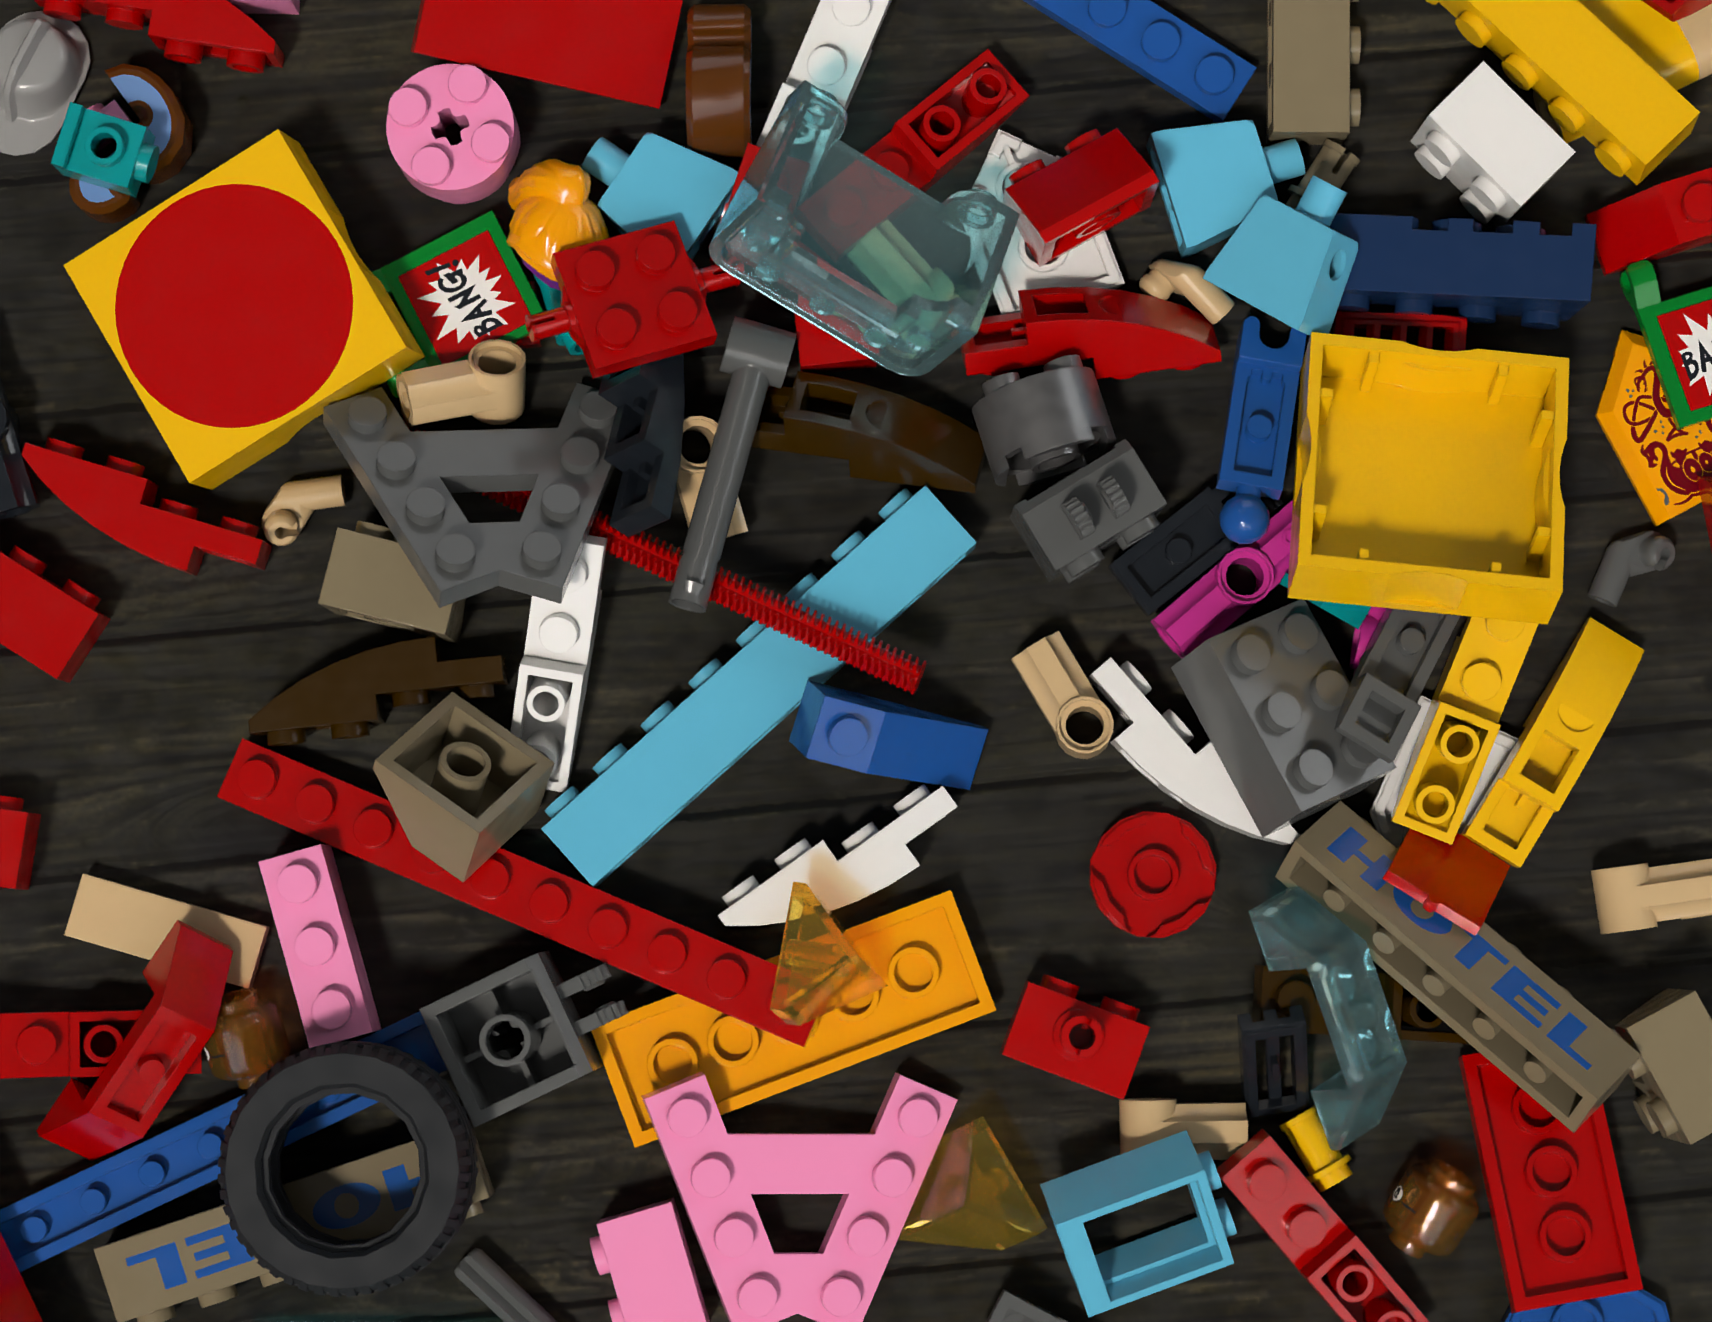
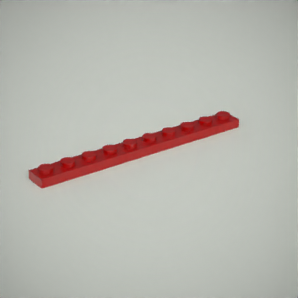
M243 738L217 795L220 799L802 1047H806L830 991V987L502 848H499L466 881L462 882L411 846L389 800Z

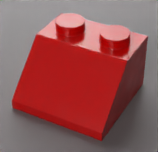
M1118 128L1101 136L1098 129L1086 132L1065 146L1064 149L1068 155L1048 166H1045L1042 159L1036 160L1017 170L1009 177L1012 185L1005 189L1003 203L1039 267L1151 206L1160 181L1153 169Z

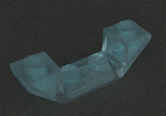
M1299 886L1289 887L1250 910L1249 914L1269 971L1307 968L1342 1070L1310 1092L1330 1149L1341 1150L1380 1124L1407 1064V1060L1367 942Z

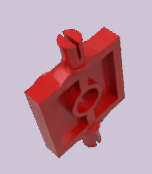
M673 220L553 253L550 264L561 291L560 307L533 315H526L525 324L527 332H530L529 337L533 343L537 342V340L568 332L582 349L592 378H597L714 345L718 334L706 305V293L739 286L741 283L739 269H735L737 264L734 259L698 269L693 260L687 255Z

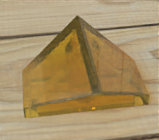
M793 882L770 1010L786 1024L800 1026L888 985L823 900L806 883Z
M984 1116L976 1118L942 1136L898 1240L1002 1251L1047 1229L1046 1224Z

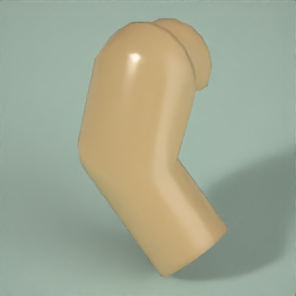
M1160 259L1149 265L1151 271L1143 275L1139 282V288L1145 295L1163 300H1168L1173 292L1185 296L1212 325L1221 320L1235 304L1221 288L1204 280L1203 276L1206 272L1196 265Z
M342 475L289 481L282 485L262 517V528L266 539L277 546L289 545L296 540L314 510L346 506V492Z

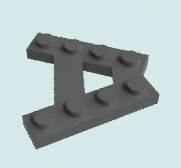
M576 383L558 428L410 432L382 387L323 408V424L439 608L497 586L556 603H562L615 469L612 464L604 460L617 407L598 395V388ZM532 491L519 522L469 523L450 494Z

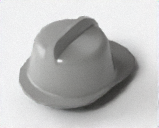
M43 11L24 13L7 22L0 29V153L13 156L36 153L50 144L62 129L70 102H75L86 80L91 63L89 43L79 26L72 21L53 18L45 15Z

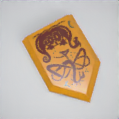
M1621 330L1595 417L1656 527L1702 502L1697 476L1712 477V420L1677 430L1644 337Z

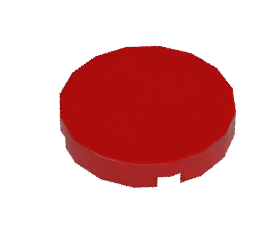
M1143 811L1117 821L1100 837L1090 858L1089 887L1097 908L1114 927L1136 937L1165 938L1187 930L1206 912L1215 890L1216 862L1208 841L1190 822L1169 813Z

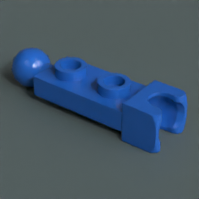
M1249 316L1243 320L1237 339L1231 391L1216 489L1236 492L1235 496L1222 506L1219 519L1221 530L1227 538L1240 545L1252 544L1260 540L1267 533L1270 525V515L1261 497L1279 500L1283 491L1299 375L1302 368L1307 334L1291 328L1288 342L1281 348L1272 349L1262 343L1259 335L1260 322L1254 316Z

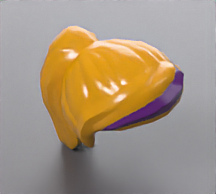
M548 159L536 163L531 168L524 170L520 177H516L510 182L508 202L515 212L509 224L510 233L506 242L516 250L517 254L522 258L523 264L536 277L549 287L560 290L550 264L553 253L609 238V233L600 209L588 199L591 186L589 174L579 165L565 163L558 159Z

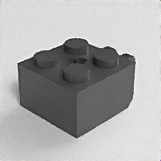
M1124 439L1115 444L1110 452L1064 477L1029 501L1024 499L1014 505L1010 519L1047 580L1051 582L1060 575H1063L1067 583L1070 584L1101 564L1100 562L1105 559L1101 552L1103 549L1117 542L1122 551L1154 532V529L1160 525L1156 517L1166 506L1167 502L1133 447Z
M547 950L527 957L419 1009L474 1128L603 1067L588 1032L629 1012L623 1000L618 1002L611 1001L596 1008L593 1014L581 1019L571 996L583 990L589 991L604 984L605 980L611 977L606 963L564 982L550 951ZM506 1021H509L513 1028L519 1027L523 1032L524 1041L520 1043L523 1046L521 1052L515 1046L504 1048L501 1043L500 1035L508 1032L506 1028L502 1027Z

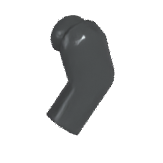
M1642 531L1614 540L1609 544L1604 553L1587 596L1608 606L1617 607L1629 577L1654 570H1665L1671 566L1676 555L1674 543L1668 537L1662 536L1659 532Z

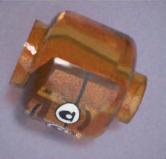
M254 988L240 989L223 994L215 1031L204 1046L207 1061L214 1077L225 1081H237L240 1089H248L252 1083H256L258 1077L271 1069L276 1063L284 1060V1058L289 1057L291 1053L290 1042L279 1006L274 999L259 996L257 989Z
M1434 1159L1431 1165L1425 1163L1413 1164L1403 1175L1383 1206L1384 1217L1393 1229L1389 1235L1391 1241L1402 1251L1418 1259H1421L1425 1253L1435 1256L1450 1255L1480 1213V1206L1473 1195L1477 1190L1476 1185L1463 1172L1440 1159Z

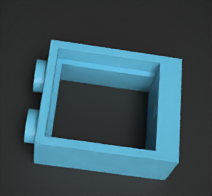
M1187 1130L1040 1184L1088 1318L1234 1264L1227 1237L1237 1234L1236 1227L1224 1197L1214 1200L1211 1192L1222 1188L1219 1174L1209 1150L1197 1154ZM1187 1184L1197 1214L1196 1218L1094 1255L1083 1224L1084 1222Z

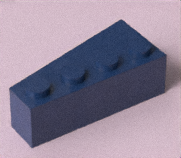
M1336 213L1329 227L1358 242V252L1337 311L1368 312L1370 304L1395 306L1394 313L1431 315L1433 314V309L1457 311L1458 316L1467 317V323L1475 324L1495 323L1496 315L1521 317V326L1546 330L1559 328L1560 321H1568L1591 301L1597 224L1573 223L1572 235L1560 236L1546 235L1547 231L1541 228V222L1514 221L1513 225L1498 226L1495 228V233L1482 232L1483 225L1475 222L1474 219L1449 218L1435 220L1431 222V230L1418 229L1419 219L1413 216Z

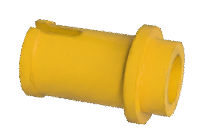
M1314 1105L1279 1125L1282 1132H1285L1309 1173L1306 1179L1310 1183L1314 1182L1320 1193L1346 1179L1353 1173L1347 1164L1351 1160L1350 1155L1342 1156Z

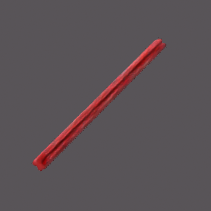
M416 426V428H415L414 431H421V430L419 429V427ZM408 427L410 432H413L414 427ZM532 491L482 492V496L489 494L490 500L496 498L497 503L503 501V506L510 504V509L517 508V512L520 513L524 511ZM599 511L588 535L608 538L606 551L609 550V555L616 554V558L623 557L624 562L630 561L631 565L637 564V568L644 567V571H651L652 575L659 573V578L666 577L665 581L673 580L674 582L678 564L682 557L680 555V547L677 548L676 552H673V544H670L667 549V543L664 540L660 546L658 545L660 542L658 537H656L654 542L651 541L653 538L652 534H649L648 538L645 539V531H642L640 536L635 534L627 537L609 525L610 517L608 514H606L605 519H602V511ZM723 567L716 573L709 601L716 600L717 605L723 604L724 608L730 607V611H737L739 615L744 614L745 618L752 617V621L759 620V624H766L767 628L773 627L774 631H780L782 635L788 634L787 637L789 638L795 637V641L799 640L802 641V644H809L810 648L814 647L817 651H824L825 655L831 654L832 658L836 657L838 661H845L847 665L853 664L854 668H860V671H866L869 675L873 674L875 678H882V681H888L890 685L894 684L897 688H904L903 691H909L912 695L918 689L927 661L924 660L920 666L918 665L919 657L912 662V654H909L905 659L904 650L901 651L900 655H897V647L890 652V644L882 648V640H880L878 645H875V637L868 642L867 633L863 639L860 638V630H858L856 635H853L854 627L851 626L847 632V626L844 623L840 629L838 628L839 620H836L835 624L832 625V617L829 616L827 622H825V614L822 613L820 618H817V610L810 615V607H807L806 611L803 612L802 603H800L798 608H795L796 601L793 600L791 605H788V597H785L782 602L780 601L782 597L780 593L776 599L773 598V590H771L769 595H766L767 587L764 586L762 592H760V586L757 583L753 589L752 580L749 581L748 585H745V577H742L741 581L738 582V574L735 573L733 579L730 578V570H728L726 575H723Z

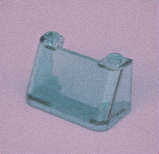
M804 80L789 95L719 222L709 245L710 257L725 272L884 368L905 376L924 375L978 333L1020 214L998 201L991 193L981 189L958 191L950 195L942 203L839 140L848 123L847 112L831 93L819 89Z

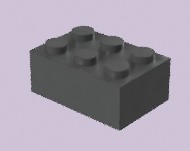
M1300 599L1211 637L1171 667L1262 837L1359 793L1397 768L1394 762L1387 763L1334 730L1350 682L1305 600Z

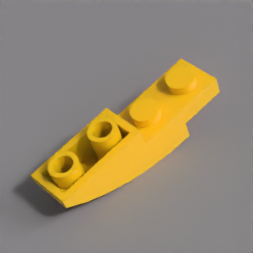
M1468 616L1461 636L1456 637L1427 711L1391 817L1392 822L1450 845L1453 844L1501 727L1498 722L1538 627L1537 623Z
M1587 618L1523 725L1525 727L1524 731L1461 835L1512 866L1521 868L1552 814L1560 810L1592 755L1635 673L1645 651L1644 649L1593 618Z

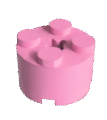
M440 64L419 71L392 95L389 101L386 121L387 140L394 159L407 180L415 188L443 202L467 204L490 196L504 184L518 157L521 144L520 131L505 93L492 78L476 66L468 64ZM452 124H457L461 129L462 142L457 145H451L445 137V128Z

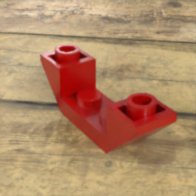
M177 919L142 972L154 992V996L93 1087L87 1086L73 1078L70 1079L36 1130L39 1137L92 1161L143 1138L215 1031L233 955L232 948Z

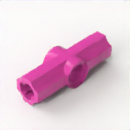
M1293 499L1270 518L1268 531L1260 540L1252 544H1239L1151 620L1159 637L1181 659L1207 639L1223 633L1249 609L1264 599L1281 582L1285 573L1289 574ZM1240 564L1252 570L1256 577V588L1253 594L1240 595L1230 589L1226 580V572L1230 565Z

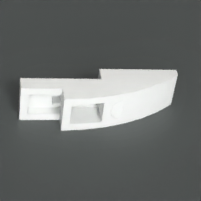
M820 0L786 83L783 82L756 144V146L810 164L797 206L805 201L871 56L873 51L871 48L892 0ZM793 215V218H792V221H791V225H790V226L793 225V223H794V221H795V219H796V218L794 217V215Z
M588 535L561 604L532 596L524 656L519 667L511 733L555 763L546 790L564 793L569 786L602 595L600 587L608 538Z
M1110 657L1088 677L1092 684L1129 725L1110 743L1135 769L1160 790L1199 815L1252 838L1287 845L1300 836L1291 825L1265 837L1261 836L1211 741L1209 740L1194 753L1187 745L1194 738L1193 734L1170 709L1162 715L1145 697L1152 690L1151 686L1129 661H1126L1119 667Z
M923 784L893 806L900 817L879 831L874 823L870 822L843 841L841 844L848 854L839 861H837L823 840L814 847H811L806 838H804L774 860L781 870L760 885L752 875L725 894L722 899L729 908L720 913L718 917L725 926H761L792 922L828 913L857 902L891 885L919 867L920 864L906 844L951 813L958 806L943 786L931 794L925 784Z

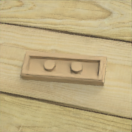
M82 874L64 935L151 960L178 919L229 945L233 950V955L226 982L249 989L253 986L270 927L93 875Z

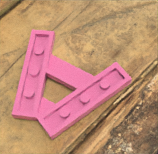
M702 1072L642 1095L641 1097L729 1322H779L795 1314H800L817 1322H863L958 1099L895 1072L869 1133H727L705 1074ZM751 1194L843 1195L818 1252H773Z

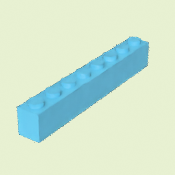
M926 486L914 496L907 488L898 493L878 513L885 520L884 523L867 538L859 530L851 535L831 554V557L838 563L820 580L812 573L808 574L783 599L788 597L789 605L795 600V608H798L800 603H802L803 612L806 611L807 607H810V615L817 610V618H820L822 613L825 614V622H827L829 616L832 617V625L835 624L836 620H839L838 628L840 629L845 623L847 632L851 626L854 627L853 635H856L858 630H860V638L862 639L867 633L868 642L873 637H877L973 551L977 543ZM759 620L755 621L736 639V642L743 649L725 665L715 658L703 667L688 682L694 689V692L677 708L668 700L656 709L640 725L647 734L630 750H627L620 743L609 751L592 768L599 777L583 792L579 793L574 786H571L552 802L545 810L551 820L541 829L593 887H597L791 714L801 703L807 680L824 684L845 665V661H838V658H832L831 654L825 655L824 651H817L814 647L810 648L809 644H802V641L799 640L795 641V637L789 638L787 637L788 634L782 635L780 631H774L773 627L767 628L766 624H759Z

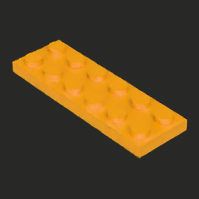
M951 890L766 960L830 987L806 1047L799 1046L680 994H675L632 1010L628 1014L591 1032L632 1142L636 1148L658 1139L641 1096L696 1073L702 1072L705 1074L719 1113L723 1115L994 1012L996 1008Z

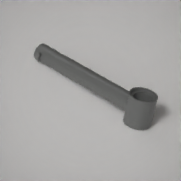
M739 316L734 317L719 369L721 372L731 374V379L683 546V555L679 561L668 600L671 605L695 613L706 612L717 573V564L721 559L768 386L781 389L797 333Z

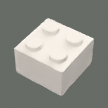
M1484 61L1428 115L1410 140L1418 148L1414 154L1423 168L1437 179L1441 180L1446 176L1463 193L1459 199L1465 209L1481 223L1487 224L1491 221L1496 227L1504 225L1575 153Z

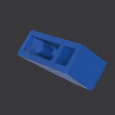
M807 680L789 742L808 759L866 774L970 790L988 729L980 725Z

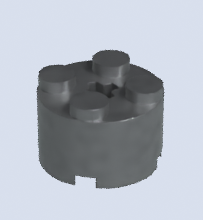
M1067 355L1054 359L1044 365V372L1020 379L1018 373L1011 372L993 377L982 384L985 397L973 406L972 413L995 483L998 486H1006L1008 475H1015L1019 486L1061 477L1087 465L1084 457L1085 453L1099 446L1103 456L1110 452L1113 446L1117 444L1094 371L1089 367H1083L1079 355Z

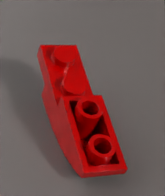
M34 0L40 7H43L45 15L61 20L80 21L82 13L106 16L105 22L107 24L127 30H143L144 22L150 23L148 36L158 49L164 50L165 58L176 62L201 64L202 56L227 59V67L247 73H264L265 65L283 68L285 55L276 41L253 19L227 0Z
M989 49L985 50L894 124L891 132L798 205L794 212V217L830 258L836 262L851 250L858 240L873 227L881 224L886 219L891 222L1005 122L1027 101L1030 95Z
M1049 287L1018 290L1020 312L957 321L959 343L967 376L976 374L1002 375L1012 369L1045 365L1054 359L1074 354L1079 355L1081 360L1090 358L1096 379L1109 377L1128 379L1144 372L1172 368L1176 370H1192L1202 364L1222 362L1221 349L1213 325L1203 314L1183 305L1154 296L1123 290L1093 287Z
M49 437L44 448L25 443L21 455L41 481L65 505L89 524L128 548L163 565L194 576L198 575L204 553L258 569H266L272 546L264 540L256 538L259 527L222 516L219 527L196 520L199 509L165 498L161 499L158 509L154 508L153 504L159 486L149 479L143 478L144 466L114 456H108L105 466L82 460L84 448Z
M144 1010L0 1013V1079L99 1077ZM201 1052L186 1074H202Z
M1261 1129L1217 1168L1222 1182L1342 1322H1429L1361 1240L1344 1224L1266 1131Z

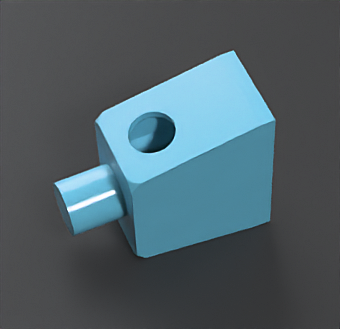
M1253 120L1160 130L1150 134L1146 145L1153 170L1160 181L1158 186L1181 259L1192 256L1232 236L1259 198L1268 195L1278 200L1274 184L1305 175L1304 160L1296 139H1289L1262 148Z
M649 132L642 137L631 155L604 137H600L582 164L583 170L609 186L597 206L603 218L621 235L674 220L686 253L691 259L694 258L721 218L725 204L729 202L738 174L733 168Z
M1313 175L1295 209L1268 195L1259 198L1209 266L1203 279L1307 335H1310L1311 332L1329 334L1358 252L1357 241L1329 227L1347 192Z

